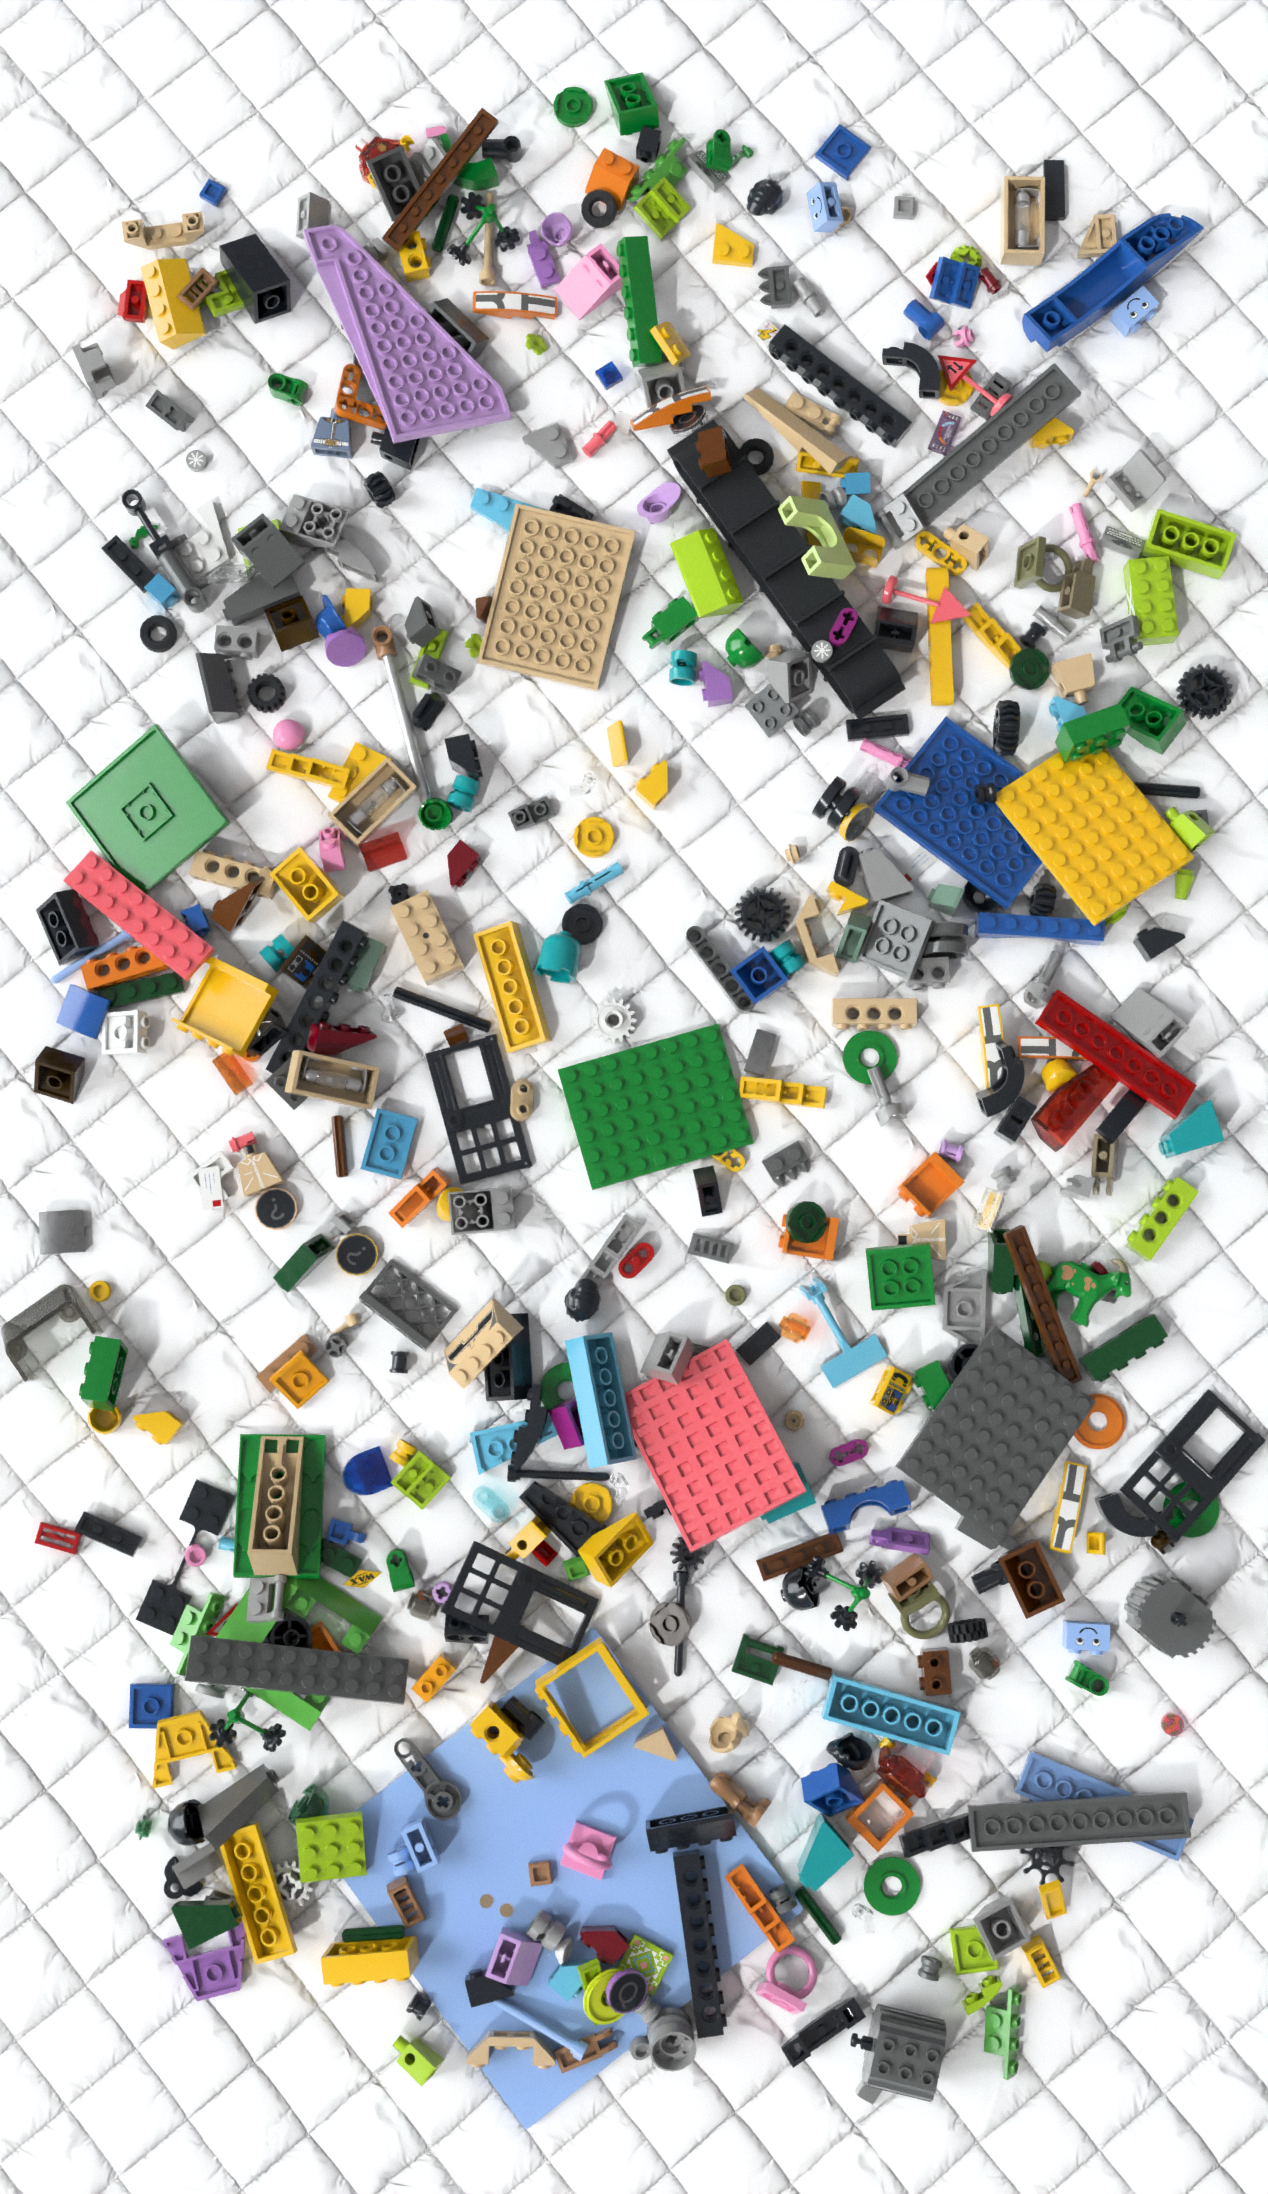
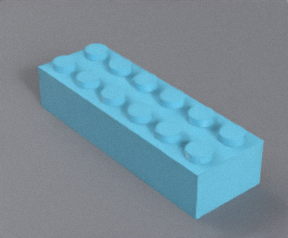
M613 1333L587 1335L566 1340L565 1344L589 1469L636 1460L637 1456Z
M832 1673L821 1716L825 1720L949 1756L961 1714L957 1708L836 1673Z

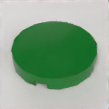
M567 87L555 97L553 103L554 115L562 125L570 128L580 127L590 120L593 113V101L584 89Z

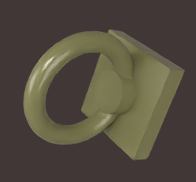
M1038 536L1018 547L1014 587L1022 589L1035 582L1044 591L1060 592L1062 581L1058 584H1050L1042 579L1045 553L1052 552L1061 558L1065 566V575L1072 572L1073 564L1069 555L1063 548L1055 544H1046V538Z
M931 1581L900 1603L888 1593L889 1598L900 1613L903 1629L910 1636L916 1639H930L939 1635L946 1628L950 1619V1607L947 1600L938 1592ZM932 1601H936L942 1610L941 1619L938 1624L925 1631L915 1629L910 1624L909 1615L922 1609Z

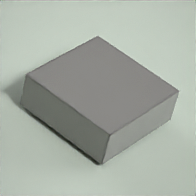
M895 196L893 218L913 220L915 197Z

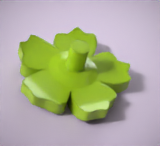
M528 334L526 336L525 346L528 350L532 349L537 356L542 355L543 352L548 350V345L544 342L545 339L541 335Z
M477 633L471 634V638L465 642V647L471 648L468 652L470 657L473 658L479 656L483 640Z

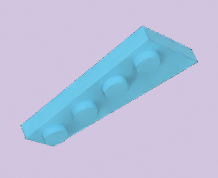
M476 488L470 505L473 511L500 525L507 532L510 529L516 503L539 508L481 488Z
M550 1415L547 1416L544 1431L537 1445L558 1435ZM523 1420L470 1433L479 1475L511 1459L512 1451H516L517 1443L513 1442L514 1431L518 1430L520 1425L528 1426V1422Z

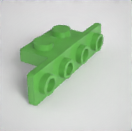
M684 137L680 139L674 138L667 145L668 150L665 154L662 153L654 161L656 165L643 174V180L640 184L637 183L630 190L631 195L627 198L629 202L638 200L647 188L651 190L663 177L675 187L688 171L675 156L677 151L686 142Z
M211 1592L203 1610L186 1604L170 1642L171 1646L184 1653L176 1674L180 1676H185L191 1635L210 1636L205 1633L215 1624L223 1608V1603L226 1599L225 1595Z
M1017 1984L1008 1988L1007 2008L990 2004L986 2006L984 2052L1004 2056L1003 2079L1005 2080L1014 2077L1019 2067L1016 2057L1020 2046L1018 2029L1021 2024L1019 2006L1022 2003V1993L1020 1992V1985Z

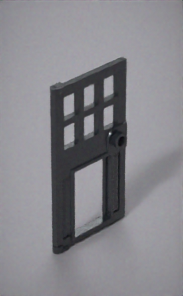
M497 1034L425 1053L461 1185L514 1170L533 1167L520 1121L515 1120L510 1113L511 1088L498 1045ZM479 1047L493 1100L459 1109L445 1056ZM510 1119L515 1136L500 1140L496 1122ZM490 1124L495 1142L480 1145L476 1128ZM471 1130L475 1147L461 1151L456 1133ZM516 1142L521 1160L506 1163L502 1146ZM496 1147L501 1165L486 1168L482 1151ZM477 1153L481 1170L467 1174L462 1157Z
M1208 1389L1119 1490L1167 1534L1166 1536L1173 1543L1177 1544L1185 1532L1266 1440L1259 1433L1254 1432ZM1218 1408L1243 1434L1215 1467L1208 1472L1183 1446ZM1159 1459L1170 1468L1160 1482L1149 1472ZM1175 1473L1186 1483L1176 1496L1165 1487V1484ZM1143 1477H1146L1155 1486L1145 1499L1133 1490ZM1191 1488L1202 1498L1192 1511L1180 1501ZM1159 1491L1170 1500V1503L1160 1514L1149 1505ZM1175 1506L1186 1515L1185 1519L1176 1529L1165 1520V1517Z
M473 1541L452 1590L441 1608V1612L559 1665L577 1653L599 1599L479 1542ZM478 1553L495 1561L489 1575L472 1567ZM500 1564L517 1571L511 1585L495 1578ZM469 1573L486 1580L480 1595L463 1587ZM492 1583L508 1590L502 1605L486 1598ZM534 1591L584 1614L570 1648L519 1625ZM460 1593L477 1600L471 1614L454 1607ZM483 1603L499 1610L493 1625L477 1618Z

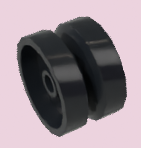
M836 776L811 813L817 818L822 819L829 811H832L827 818V825L834 830L840 826L846 815L849 816L851 808L856 805L855 803L862 793L853 786L848 788L844 795H842L846 788V781L839 776Z

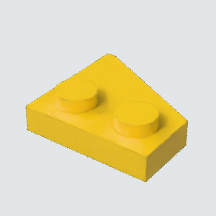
M716 223L712 264L752 268L754 244L723 225Z

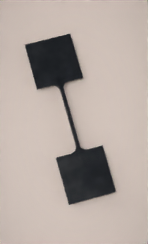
M196 1479L179 1520L189 1523L195 1528L189 1546L194 1544L201 1530L219 1535L235 1495ZM185 1556L172 1584L166 1585L157 1580H152L135 1620L172 1636L174 1635L186 1604H189L192 1598L191 1595L178 1590L176 1586L186 1563Z

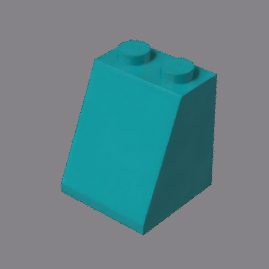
M1209 1100L1194 1107L1160 1138L1159 1149L1166 1159L1224 1141L1212 1101Z
M797 1461L792 1462L807 1492L760 1516L762 1521L766 1519L769 1524L816 1503L801 1466Z
M822 1813L818 1815L797 1864L799 1880L807 1889L811 1887L814 1892L854 1856L850 1845Z

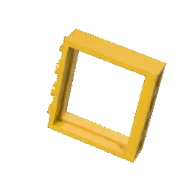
M601 1637L535 1680L536 1689L534 1690L541 1701L545 1699L549 1705L546 1707L552 1718L557 1717L560 1722L558 1725L564 1736L569 1735L572 1740L570 1745L576 1753L580 1752L583 1758L649 1715L647 1706ZM595 1652H598L635 1709L584 1742L546 1685Z

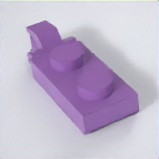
M536 230L528 232L531 243L527 245L528 255L541 289L560 283V278L547 243H545L544 239L539 240Z
M887 1527V1529H882L881 1531L871 1529L869 1544L890 1550L929 1555L930 1534Z

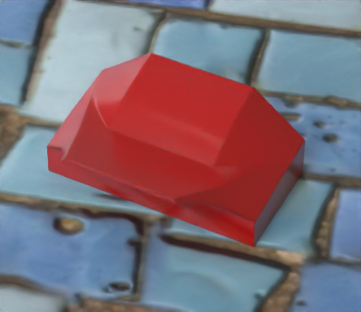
M127 279V287L120 294L117 315L123 317L124 321L145 323L149 309V299L145 283L140 280Z

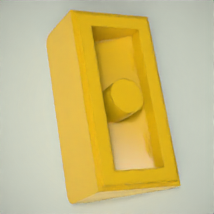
M618 720L607 728L613 767L627 766L629 764L623 722Z

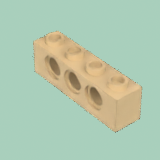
M206 849L195 853L189 872L193 879L239 890L250 883L251 876L257 874L259 877L263 876L265 880L256 896L272 900L277 885L269 875L274 870L273 868L268 866L258 868L254 866V863L246 860L240 863L234 861L235 858L228 855L218 857L215 856L214 852ZM213 864L220 865L216 872H210L211 866ZM239 869V875L231 878V871Z
M833 998L831 1000V1026H836L837 1030H847L849 1026H857L858 1030H868L870 1026H878L879 1030H889L891 1026H899L900 1030H910L912 1026L917 1024V998ZM849 1010L857 1011L858 1018L850 1019L847 1012ZM876 1010L879 1013V1018L871 1019L868 1012ZM890 1010H897L900 1013V1018L892 1019L889 1015Z

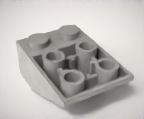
M294 494L279 527V531L289 543L299 546L336 547L351 511Z
M1140 987L1110 1016L1138 1045L1158 1059L1190 1028L1173 1011Z
M511 1187L448 1193L452 1235L515 1230Z

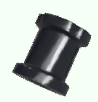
M1032 622L1030 624L1031 628L1025 635H1021L1019 639L1025 647L1035 649L1038 640L1045 636L1047 632L1043 626L1037 622Z
M391 1351L392 1367L389 1369V1372L408 1374L406 1367L407 1356L410 1355V1352Z

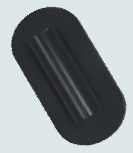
M437 692L425 693L413 711L412 724L416 728H421L424 731L429 730L445 707V701Z
M847 846L839 852L833 878L837 884L843 887H850L855 879L860 853L854 847Z

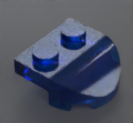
M380 1446L352 1456L348 1459L342 1472L346 1488L360 1496H369L393 1486L390 1483L392 1479Z

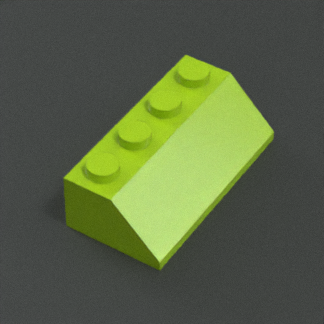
M715 528L697 530L670 543L699 618L731 614L744 603Z

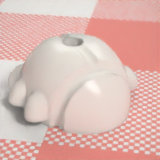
M571 1937L561 1940L556 1946L555 1955L560 1965L566 1963L571 1956L573 1949V1939Z

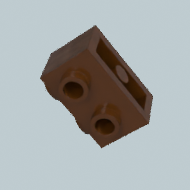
M722 426L698 432L699 441L696 442L698 453L701 454V458L698 459L701 471L704 470L708 478L731 472L728 441Z
M946 1647L920 1649V1655H917V1666L922 1670V1677H919V1689L923 1690L925 1696L952 1694L948 1649Z

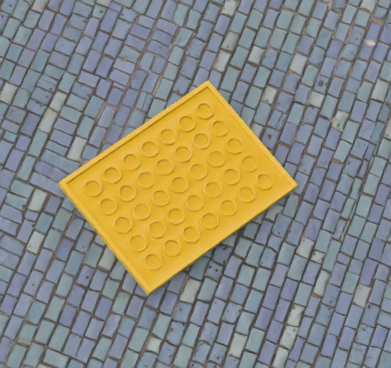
M1103 749L1097 755L1089 754L1077 762L1069 761L1067 763L1064 762L1060 752H1058L996 793L995 803L1093 926H1096L1194 859L1192 853L1106 749Z

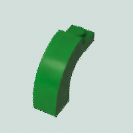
M447 133L439 135L440 145L447 153L452 145ZM491 157L479 162L468 163L453 182L461 188L474 191L487 190L499 186L498 175Z

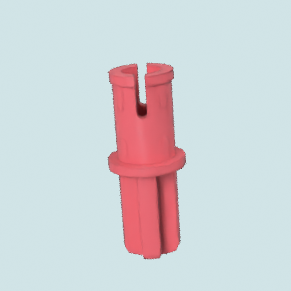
M608 421L598 433L594 432L591 440L581 448L583 452L591 458L602 445H606L605 441L614 433L617 428L612 421Z

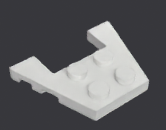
M211 499L196 509L207 527L175 548L196 583L230 562L219 520ZM152 539L145 543L149 550H151L149 544L154 542Z

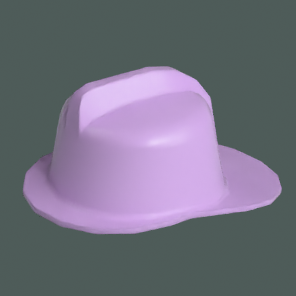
M675 482L661 484L639 502L637 512L639 515L646 517L650 524L667 520L671 515V507L681 495L680 486Z

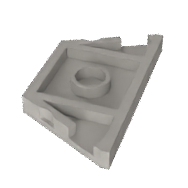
M982 1269L943 1287L941 1330L966 1344L979 1345L985 1337L987 1269Z

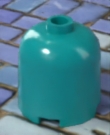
M567 931L550 934L544 939L535 973L540 977H543V974L550 976V981L566 984H569L570 980L575 982L581 957L580 942Z

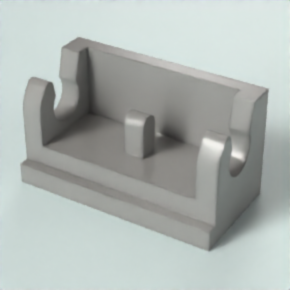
M1074 1175L1073 1178H1067L1066 1181L1072 1182V1185H1068L1067 1188H1061L1059 1194L1080 1201L1088 1199L1096 1178H1088L1082 1175Z

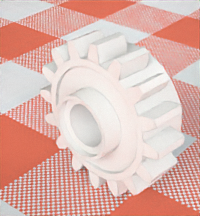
M612 998L611 1003H608L605 999L604 1006L597 1004L599 1011H592L596 1018L591 1019V1023L596 1024L592 1027V1030L598 1031L597 1038L603 1036L604 1043L611 1040L612 1044H615L616 1040L623 1043V1037L630 1038L629 1031H635L631 1024L636 1023V1019L631 1018L635 1015V1011L629 1012L631 1005L623 1006V999L616 1003L615 998ZM610 1017H617L620 1020L619 1024L616 1026L609 1025L608 1019Z

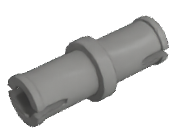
M803 277L797 279L793 283V287L801 296L802 303L808 306L815 318L820 317L826 309L817 299L816 292L810 289Z
M1042 605L1032 615L1042 622L1048 631L1051 630L1060 637L1062 641L1072 632V630L1058 620V616L1054 617Z

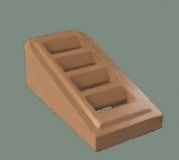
M202 267L180 291L177 298L193 311L217 287L219 281ZM200 279L208 285L207 288L199 281ZM194 285H198L203 290V293L199 291ZM192 289L199 297L194 296L189 290ZM185 294L194 300L193 304L184 297Z
M406 1875L386 1886L387 1893L406 1929L426 1919ZM407 1894L409 1895V1897H407V1898H405V1899H403V1900H401V1901L398 1900V1899L404 1897V1896L407 1895ZM413 1903L412 1906L404 1910L402 1909L404 1906ZM417 1910L418 1913L409 1918L406 1917V1915Z

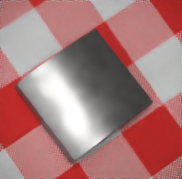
M84 1210L39 1212L40 1254L85 1252Z

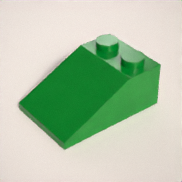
M643 72L604 80L611 110L620 136L641 132L642 126L652 129L659 128L658 105Z
M1132 686L1119 702L1131 724L1127 734L1146 748L1161 755L1164 754L1186 725L1182 709Z

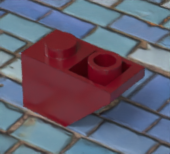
M459 840L447 855L451 888L454 891L458 887L462 888L468 880L466 878L471 871L475 872L481 864L480 855L462 840Z
M614 1925L583 1926L580 1929V1940L588 1948L592 1947L597 1952L596 1956L604 1964L608 1962L612 1966L630 1947V1940Z

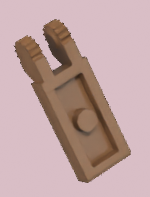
M605 2028L596 2034L592 2033L578 2039L579 2042L582 2040L589 2044L581 2061L574 2058L573 2054L570 2053L571 2050L565 2046L555 2049L554 2055L561 2073L603 2057V2054L618 2047L617 2041H611L602 2047L598 2043L599 2040L613 2034L612 2028Z

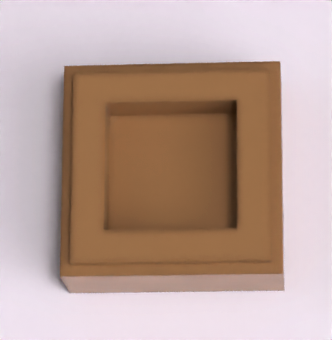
M550 1860L528 1863L531 1887L553 1884Z

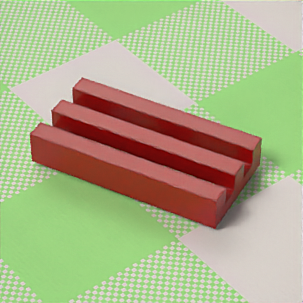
M40 1522L34 1543L77 1554L82 1535L71 1529ZM43 1529H50L53 1531L75 1536L76 1538L75 1540L53 1533L43 1531ZM41 1536L73 1544V1548L42 1540Z

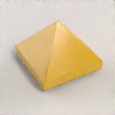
M1087 1531L1086 1553L1106 1555V1533Z

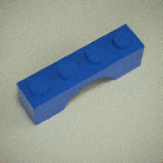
M891 1480L885 1483V1486L879 1488L872 1486L860 1494L854 1492L847 1494L844 1499L838 1501L836 1499L826 1501L821 1506V1510L829 1535L849 1530L854 1514L866 1506L880 1507L887 1511L890 1516L911 1510V1501L903 1480Z

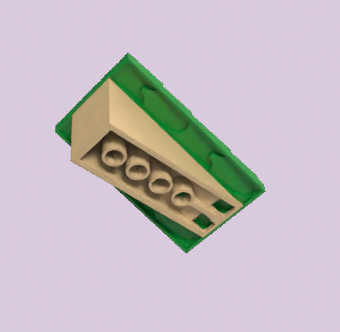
M240 1434L233 1563L234 1578H262L285 1575L287 1578L320 1579L326 1458L325 1435Z

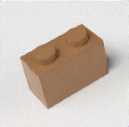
M913 1553L880 1576L889 1594L900 1603L933 1580L934 1576L927 1563L916 1553Z

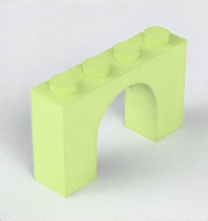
M790 495L780 505L778 511L785 525L801 527L810 531L822 544V546L813 545L801 558L809 576L844 580L856 568L825 500Z

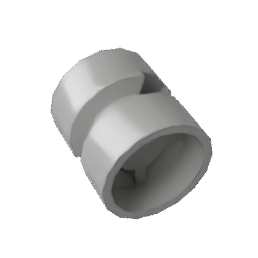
M541 1909L530 1924L526 1935L535 1941L541 1940V1945L552 1952L563 1937L567 1926L558 1920L552 1921V1916Z

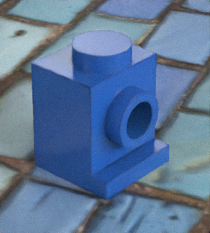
M200 904L180 911L181 916L187 919L185 925L200 938L207 936L208 932L212 931L206 913Z

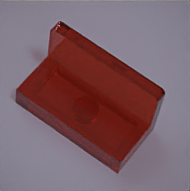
M398 832L359 845L369 872L407 860L408 858Z

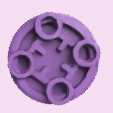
M349 627L328 634L325 638L327 659L336 666H353L359 663L366 654L365 639L358 633L356 628Z

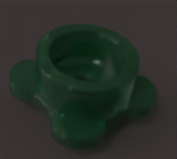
M143 1815L142 1821H137L135 1834H138V1840L140 1841L142 1837H149L152 1820L145 1819L146 1815Z

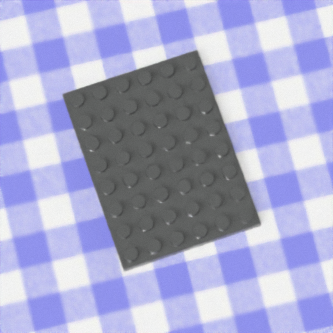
M992 1325L895 1467L1000 1543L1096 1401L999 1328Z

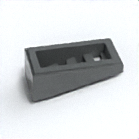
M995 372L984 389L998 400L1010 390L1012 383L998 372ZM992 389L994 392H996V393L999 394V395L996 396L995 394H993V393L990 392L989 390ZM980 393L970 409L987 420L991 415L994 403L989 402ZM980 402L989 408L988 411L978 404Z
M693 1233L688 1254L729 1264L734 1243ZM701 1239L700 1249L695 1251L697 1240ZM706 1241L710 1242L708 1252L703 1253ZM714 1243L718 1244L716 1255H711ZM722 1245L726 1246L724 1258L720 1257Z

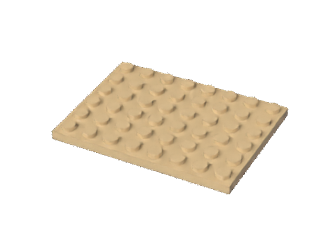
M516 503L477 663L598 691L636 531Z

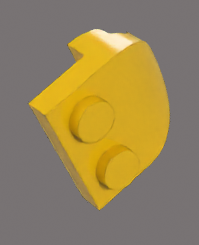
M663 322L650 330L672 365L681 364L691 355L689 349L670 322Z

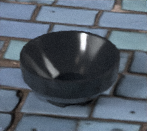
M969 881L966 883L962 896L969 910L975 913H988L997 907L998 903ZM974 893L983 894L984 902H975L973 899Z

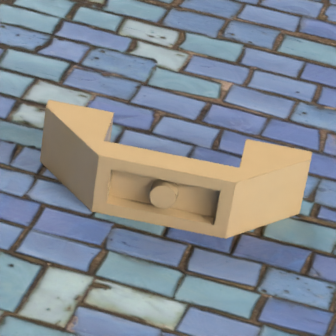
M202 211L182 214L183 222L145 227L142 219L122 221L124 242L148 250L189 245L205 233Z
M812 894L808 896L794 926L807 964L832 977H837L840 973L839 970L842 969L838 957L835 958L834 954L831 953L817 958L819 952L816 943L812 944L810 936H812L810 925L805 924L807 921L818 918L819 911H821L819 900L814 899Z
M490 2030L468 2052L466 2064L480 2068L489 2064L490 2046H494L498 2050L507 2049V2047L527 2050L529 2047H533V2066H538L540 2069H548L551 2066H555L556 2062L554 2052L535 2031Z

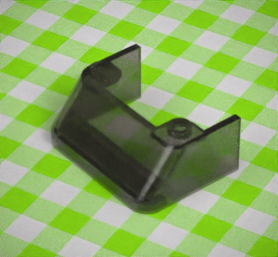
M63 1284L58 1286L9 1320L1 1328L5 1352L25 1382H34L37 1380V1377L24 1360L28 1352V1346L23 1338L58 1314L63 1321L68 1323L82 1318L92 1334L101 1335L104 1333L86 1304L71 1285Z

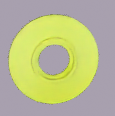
M619 1968L605 1970L598 1974L588 1985L584 1994L583 2007L587 2017L594 2023L610 2024L625 2015L615 2012L609 2005H603L601 2002V1996L606 1990L609 1980L618 1971L621 1970L623 1972L625 1970Z

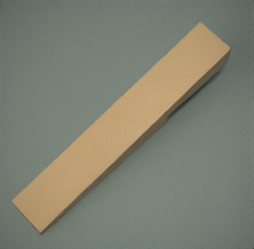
M757 387L744 395L743 398L798 452L806 450L830 475L843 468L849 458L848 454Z

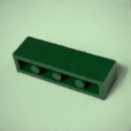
M1150 1314L1079 1358V1361L1092 1381L1099 1380L1102 1382L1111 1376L1110 1372L1117 1369L1120 1371L1127 1367L1129 1360L1133 1358L1137 1360L1147 1354L1145 1350L1150 1347L1155 1349L1164 1344L1163 1339L1168 1337L1155 1314Z

